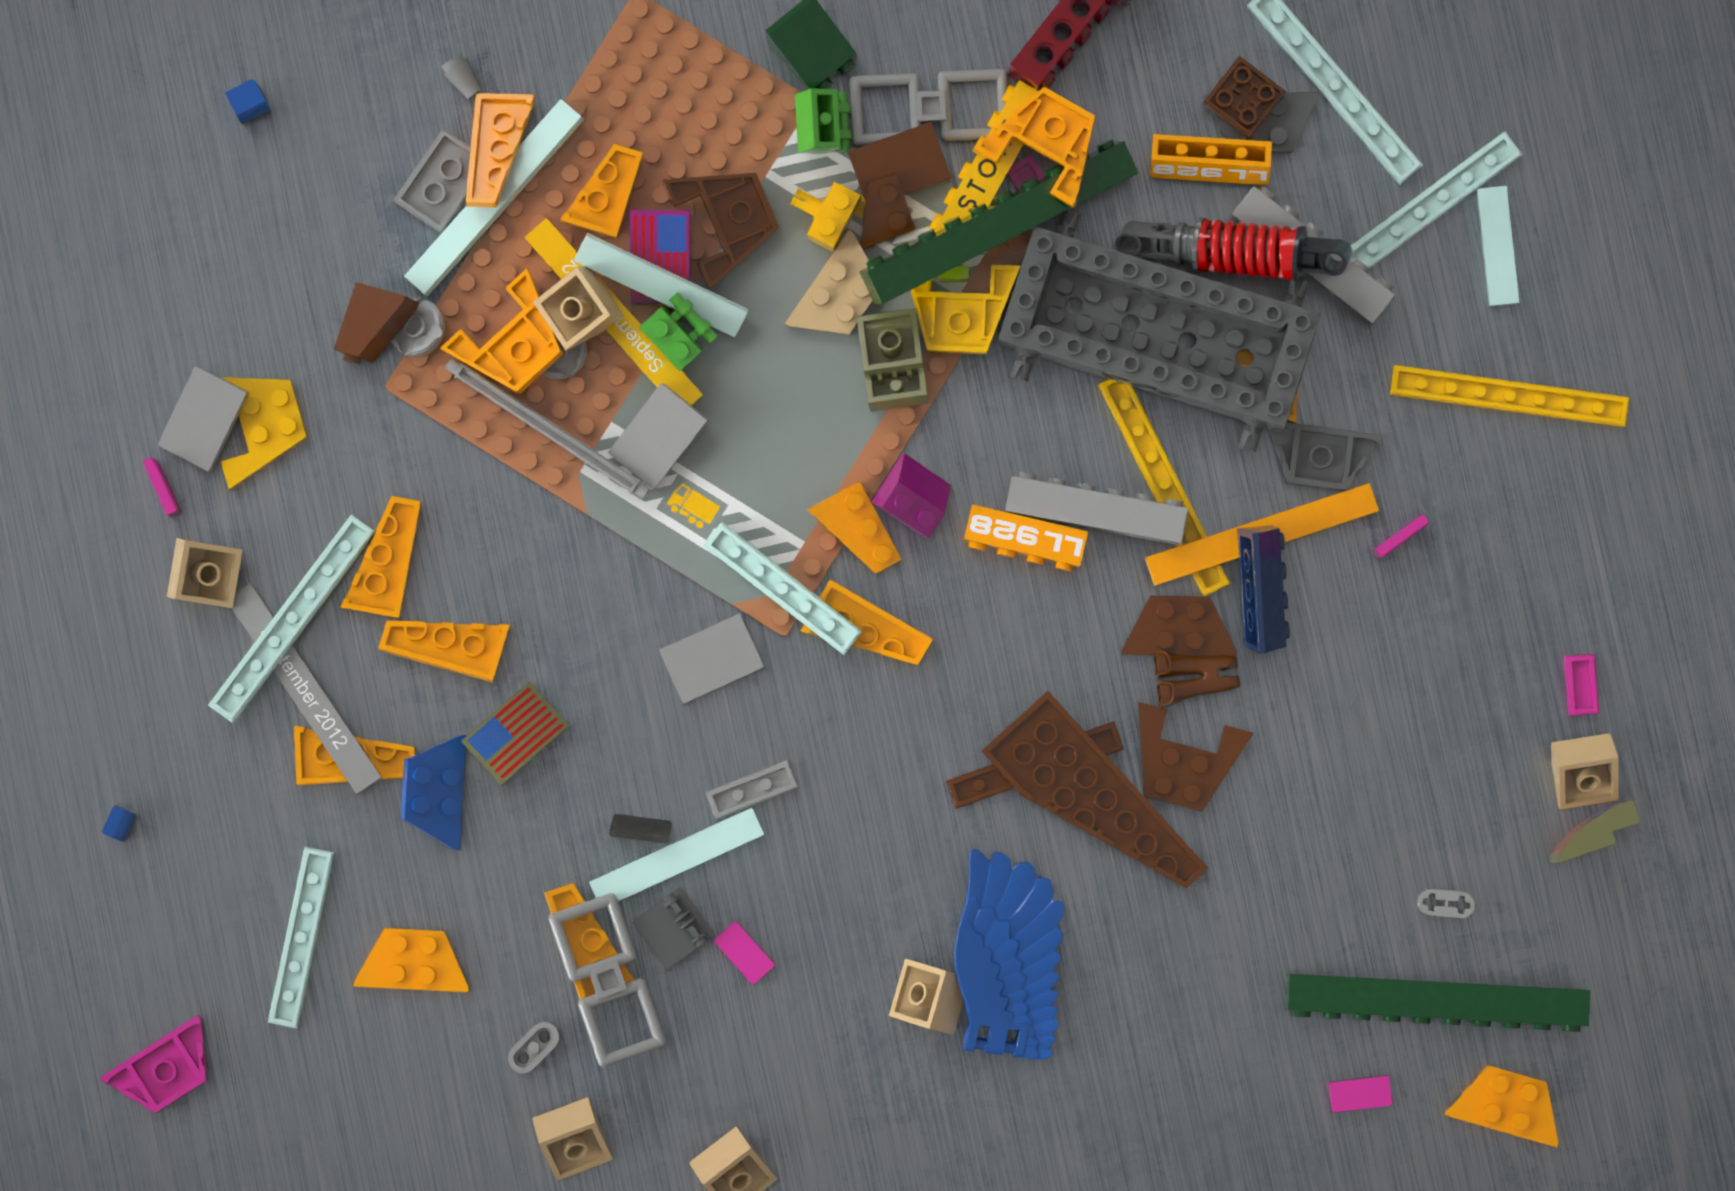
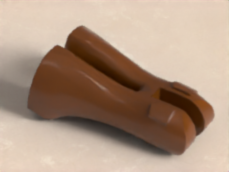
M1155 651L1154 670L1156 679L1201 674L1203 676L1189 680L1158 681L1156 688L1159 706L1161 708L1168 707L1192 697L1239 688V676L1218 677V671L1238 668L1237 657L1229 655L1185 656L1167 651Z

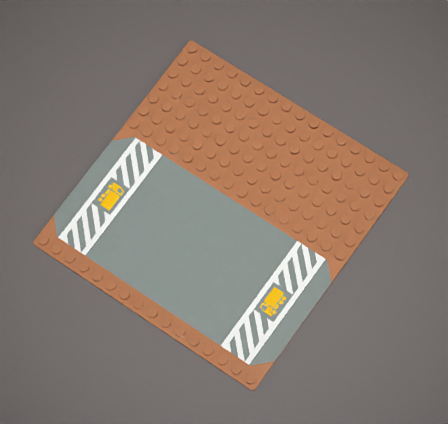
M628 0L564 101L584 121L471 248L436 304L443 313L446 323L445 334L439 346L430 354L419 358L404 355L387 381L386 389L781 636H786L797 619L703 545L719 524L723 522L814 593L844 544L806 509L857 481H860L871 501L963 354L928 352L917 316L929 403L870 412L858 324L850 336L826 331H812L811 329L789 328L785 325L787 319L833 254L832 251L808 240L807 233L814 221V216L790 205L793 197H796L797 189L800 188L802 191L822 200L826 198L835 181L860 194L861 202L840 240L841 242L850 230L860 244L863 212L866 203L847 152H838V149L825 154L798 153L795 94L800 93L799 90L653 0ZM849 122V130H852V123ZM853 139L850 140V151L862 147L854 145ZM614 144L643 152L618 238L560 221L563 214L570 208L576 196L588 183L594 171ZM745 173L757 174L779 228L709 289V291L747 308L748 313L735 337L711 326L710 328L717 337L710 344L702 336L696 339L704 349L682 371L703 394V397L692 406L707 417L709 421L658 487L654 490L649 487L650 490L644 499L634 493L630 494L628 490L500 407L482 393L476 391L460 379L454 378V374L445 369L451 358H454L461 364L463 363L440 349L455 333L463 329L477 346L482 348L523 310L505 288L526 268L530 270L540 296L561 280L524 238L544 219L547 218L576 252H578L586 234L589 233L630 253V210H690V282L708 290L697 262L723 252V248L701 196L673 208L662 180ZM943 180L905 194L904 197L916 229L863 248L868 260L878 256H882L884 259L893 254V248L907 242L909 246L918 242L920 234L931 230L929 226L937 212L941 215L944 214L948 206L944 203V200L951 187L958 188ZM1025 231L962 263V266H969V282L939 283V276L933 278L931 292L990 294L991 265H1019L1025 256L1031 233ZM594 271L641 325L660 307L665 305L631 304L629 287ZM911 291L884 304H874L872 302L864 315L915 308ZM665 305L672 313L676 310ZM684 316L678 319L690 333L695 329ZM606 330L586 341L587 358L583 367L574 376L564 380H551L540 375L521 394L467 365V367L638 479L635 474L613 458L608 451L657 387Z

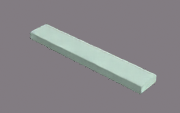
M589 233L586 234L574 258V262L674 309L676 307L669 299L678 292L685 301L688 299L694 305L692 309L703 321L707 319L712 327L733 337L736 336L748 313L747 308Z
M721 522L703 545L841 654L845 655L863 632L725 523Z
M750 808L590 881L589 884L596 898L612 893L619 902L764 835V832L753 808Z
M304 847L268 1023L296 1029L299 1027L335 852Z

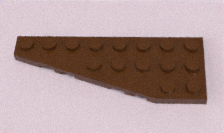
M1048 690L981 750L1022 796L1181 886L1187 888L1208 869L1203 861Z

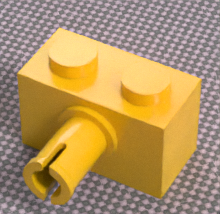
M835 181L826 198L822 200L798 188L795 193L796 197H793L790 205L814 216V221L807 233L808 240L834 252L861 202V195Z

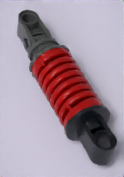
M1200 217L1196 226H1188L1187 223L1179 222L1178 225H1171L1161 222L1130 221L1124 225L1115 241L1118 252L1159 261L1173 260L1175 264L1190 262L1195 273H1211L1215 270L1219 274L1227 272L1230 275L1238 273L1241 276L1248 274L1252 277L1260 275L1263 278L1271 276L1274 279L1285 278L1297 283L1302 281L1304 273L1331 276L1342 274L1353 254L1352 247L1345 240L1308 237L1306 226H1299L1291 230L1289 226H1283L1280 229L1278 225H1273L1269 229L1267 224H1261L1258 229V225L1255 223H1250L1247 227L1244 222H1239L1236 226L1233 221H1228L1224 225L1222 220L1210 221L1205 217ZM1126 235L1133 236L1137 242H1131ZM1330 254L1339 255L1342 261L1334 260Z

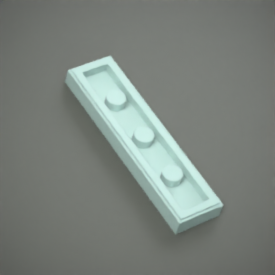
M1507 186L1478 188L1476 195L1488 306L1519 304Z

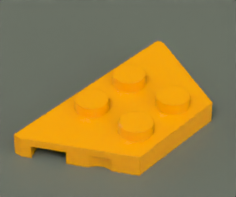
M384 928L353 984V987L452 992L470 991V987L465 980L446 932L437 930Z
M1487 1065L1474 1082L1462 1092V1095L1445 1112L1446 1116L1558 1148L1559 1142L1548 1086L1545 1081Z

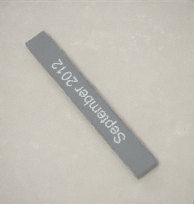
M251 583L235 592L232 610L255 643L274 617ZM292 645L273 671L354 792L359 795L380 781L382 777Z

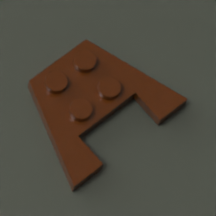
M756 173L662 180L673 208L701 196L723 248V252L697 262L708 290L779 228Z
M1138 702L1144 797L1202 812L1246 746L1253 732L1224 725L1217 754L1160 739L1167 709Z

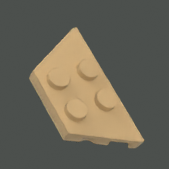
M849 230L787 319L785 322L787 327L811 329L812 331L819 332L826 331L850 336L858 324L857 317L865 314L873 300L859 271L867 268L866 262L869 260L852 231Z

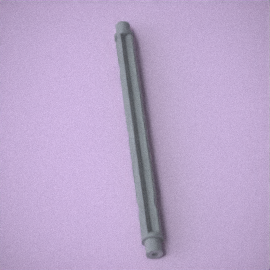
M451 358L447 363L445 369L454 374V378L460 379L476 391L482 393L500 407L628 490L630 494L634 493L642 499L648 494L650 488L643 484L640 478L637 479L618 465H615L574 436L467 367V364L464 362L461 364L454 358Z

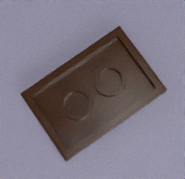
M932 122L847 152L865 203L867 182L892 173L897 174L904 195L951 178Z

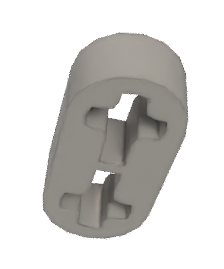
M1426 889L1418 895L1417 907L1423 914L1429 916L1466 918L1473 913L1475 901L1469 893L1463 891ZM1432 893L1434 894V899L1444 900L1443 906H1433L1432 911H1429L1428 905L1423 904V899L1429 898V894ZM1459 896H1462L1464 902L1469 904V907L1463 909L1462 914L1458 913V908L1448 907V901H1458Z

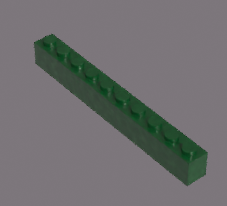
M1112 138L1096 145L1097 151L1087 155L1076 205L1139 173L1125 141H1113ZM1060 164L1045 171L1047 176L1037 180L1034 177L1020 184L1022 189L1014 193L1008 190L994 197L996 202L989 206H986L985 203L977 205L969 210V216L960 219L959 216L954 217L943 223L945 228L937 232L932 229L920 234L918 242L910 246L908 242L903 243L892 249V255L884 259L882 256H878L866 262L867 268L859 272L873 303L884 304L1072 208L1050 194L1065 167Z
M1287 974L1285 1010L1293 1011V1016L1311 1017V1012H1323L1322 1018L1341 1019V1013L1353 1014L1352 1020L1370 1021L1371 1015H1383L1382 1021L1401 1022V1016L1413 1017L1412 1023L1430 1024L1431 1018L1443 1019L1442 1024L1460 1025L1461 1020H1473L1472 1026L1490 1027L1491 1021L1503 1022L1502 1028L1520 1029L1521 1023H1533L1532 1029L1550 1030L1551 1025H1562V1031L1580 1032L1581 1026L1589 1027L1590 990Z

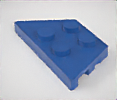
M466 735L454 736L444 743L437 744L424 752L404 759L401 820L419 828L423 833L444 843L451 850H460L465 745L461 741Z

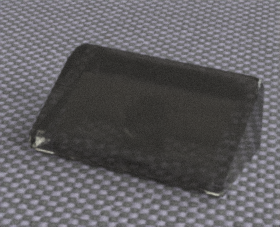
M614 814L609 835L611 837L668 844V842L670 843L672 822L669 820Z

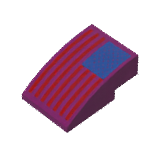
M630 210V253L691 281L690 210ZM630 288L631 304H663Z

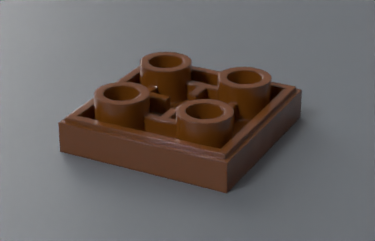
M1239 56L1204 100L1203 105L1250 140L1287 91Z

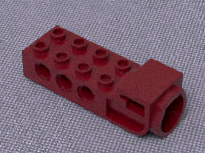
M1060 0L1011 62L1008 76L1016 82L1020 80L1038 91L1043 87L1050 89L1056 80L1055 76L1057 74L1055 72L1058 68L1064 70L1074 57V48L1077 44L1082 47L1092 34V25L1095 21L1100 24L1110 12L1109 8L1111 5L1117 7L1122 4L1128 7L1132 0ZM1082 10L1087 15L1079 17L1074 14V11ZM1064 33L1069 38L1065 40H1060L1055 36V34ZM1046 56L1051 61L1041 63L1037 60V57Z

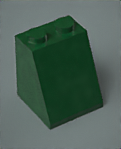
M802 0L765 30L767 43L806 90L811 88L828 89L832 86L833 82L831 80L839 73L843 76L856 66L854 61L857 59V53L817 0Z

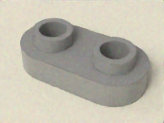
M540 1022L534 1025L509 1051L508 1063L510 1067L518 1073L532 1071L558 1045L560 1040L558 1028L550 1022ZM542 1031L550 1033L551 1038L548 1042L540 1040V1033ZM521 1052H526L529 1055V1061L525 1064L521 1063L518 1059Z

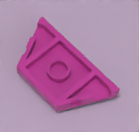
M200 1015L195 1016L101 1076V1081L121 1091L122 1094L130 1099L139 1102L153 1113L159 1112L207 1081L202 1018Z

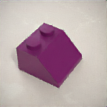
M902 453L871 503L916 534L929 539L945 514L951 485L907 454Z

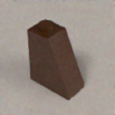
M356 282L334 350L344 354L343 360L357 365H360L361 360L373 363L417 310L419 302L405 295Z

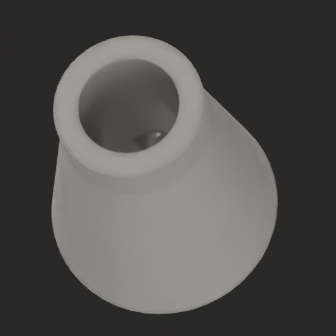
M461 53L441 66L445 72L443 75L464 94L466 99L481 90L468 59H464Z

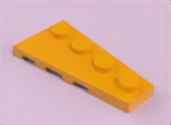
M476 93L465 201L467 207L497 208L536 101L534 94Z
M391 496L341 608L400 619L422 505L421 501Z
M294 726L296 784L298 786L348 783L313 729ZM354 736L382 777L381 780L403 779L404 759L416 754L415 747Z

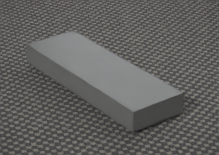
M789 760L706 791L705 794L715 820H718L797 789L799 786Z

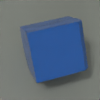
M250 79L225 92L241 124L271 110L260 86L255 80Z

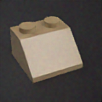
M576 267L533 302L566 351L602 333L623 316V313L595 272L587 267Z
M177 538L167 597L233 608L243 550Z
M1610 733L1551 742V764L1560 810L1619 800V757Z
M905 958L889 1016L931 1030L954 1035L964 1002L956 973Z
M589 1097L532 1118L539 1145L557 1181L613 1160Z
M737 1126L689 1162L697 1177L708 1191H763L778 1180Z

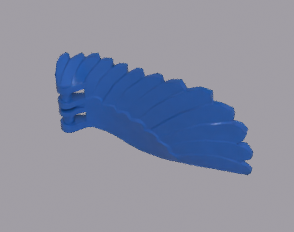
M972 849L969 852L968 891L954 948V969L969 1022L963 1038V1050L973 1052L974 1049H980L988 1054L1003 1055V1053H1012L1013 1057L1032 1060L1048 1059L1053 1055V1051L1049 1047L1056 1040L1052 1034L1057 1030L1059 1024L1054 1020L1058 1009L1052 1006L1057 998L1058 991L1053 990L1051 987L1059 978V975L1054 973L1053 970L1060 961L1061 955L1055 949L1060 945L1064 934L1057 928L1064 915L1063 902L1053 900V887L1050 879L1045 877L1037 878L1035 868L1029 862H1019L1011 868V860L1002 852H994L990 860H987L985 855L978 849ZM979 1026L988 1027L985 1038L977 1037ZM1008 1030L1018 1031L1014 1041H1006Z

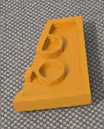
M614 144L594 171L588 183L576 196L570 208L563 214L560 221L618 238L643 152Z
M860 481L806 509L873 573L876 574L902 560Z

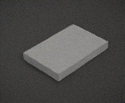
M442 128L393 202L442 234L466 201L471 146Z
M196 365L157 445L207 472H212L250 392Z
M661 383L608 453L654 490L709 419L666 384Z
M740 613L659 650L683 705L765 668Z

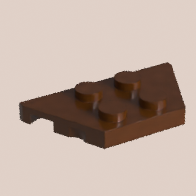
M1151 595L1121 650V655L1154 656L1155 651H1167L1185 656L1229 655L1237 657V652L1211 597Z

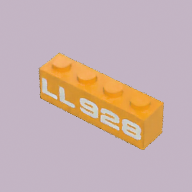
M1153 134L1150 178L1268 185L1271 169L1272 142Z
M972 504L963 541L969 542L968 548L986 551V547L998 549L997 554L1004 557L1015 558V554L1027 556V562L1043 565L1045 560L1056 563V569L1072 572L1073 567L1079 568L1081 565L1088 531Z

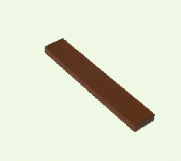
M1114 721L1085 731L1106 755L1124 750ZM993 764L946 781L955 809L1014 789L1012 784Z

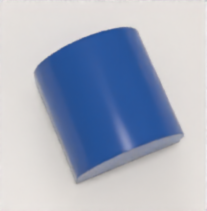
M118 805L113 806L103 827V834L124 842L136 814Z

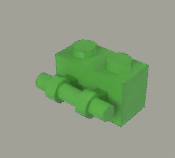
M811 88L795 94L798 153L825 154L837 149L840 153L850 151L852 130H849L848 114L851 113V107L847 103V92H837V89Z
M677 292L669 299L676 307L673 313L663 305L639 328L678 371H681L704 349L696 339L702 336L710 344L717 335L710 328L712 325L707 319L703 321L692 309L694 305L688 299L685 301ZM682 316L695 328L691 333L678 320Z

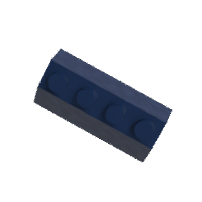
M1272 525L1237 528L1244 647L1257 653H1267L1286 647V639L1290 637V627L1288 621H1285L1284 609L1288 608V596L1285 591L1283 592V580L1286 579L1287 572L1286 565L1281 559V550L1285 548L1284 534L1280 532V528Z

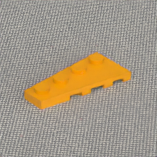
M832 579L829 580L820 596L822 600L863 631L852 645L854 647L919 665L934 639ZM803 625L802 629L800 630L805 633L817 635L805 625Z
M387 620L378 650L493 683L510 625Z
M573 883L544 893L551 914L585 902ZM592 912L562 923L578 968L617 955L616 950L594 918ZM625 964L619 966L625 983L635 980ZM590 977L574 982L579 1000L596 994Z

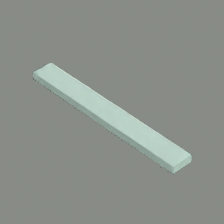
M1252 0L1247 4V8L1399 185L1423 166L1282 0Z
M560 99L520 144L497 208L467 207L466 205L404 277L428 297L584 119Z
M1504 131L1352 244L1353 254L1350 261L1354 262L1357 258L1371 269L1523 155L1522 152Z
M353 515L349 516L208 704L210 708L234 724L374 537L376 532Z

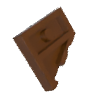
M896 173L867 182L866 204L863 212L862 235L860 237L862 249L916 229Z

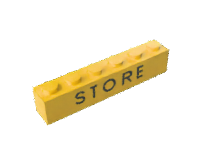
M1020 80L1015 87L1010 84L1001 99L1006 102L1001 113L995 110L987 126L992 128L988 136L995 131L998 125H1002L1015 114V111L1034 96L1038 90ZM980 136V138H979V140L977 141V143L980 142L981 140L983 141V140L985 139V137ZM1013 139L998 164L978 153L972 164L966 161L958 175L959 178L963 179L958 189L951 187L944 200V203L948 205L944 214L941 215L937 212L929 228L937 232L945 228L944 222L957 216L960 219L969 216V210L983 203L989 206L1024 144Z

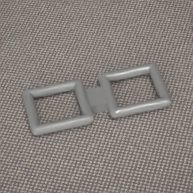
M1004 68L942 71L937 76L938 91H921L920 77L917 73L852 76L849 80L853 143L856 146H865L901 133L864 134L861 87L908 85L911 129L927 122H940L941 138L943 141L979 140L980 136L986 138L992 129L990 127L952 129L950 83L997 80L998 111L1001 113L1006 104L1001 99L1009 87L1008 72Z
M609 893L552 913L548 921L569 980L576 982L590 977L596 993L580 999L578 1007L599 1066L607 1067L663 1047L666 1044V1038L646 981L639 978L625 983L619 967L633 962L637 955L617 897ZM607 907L623 952L578 968L562 923ZM637 992L652 1038L607 1053L592 1008Z

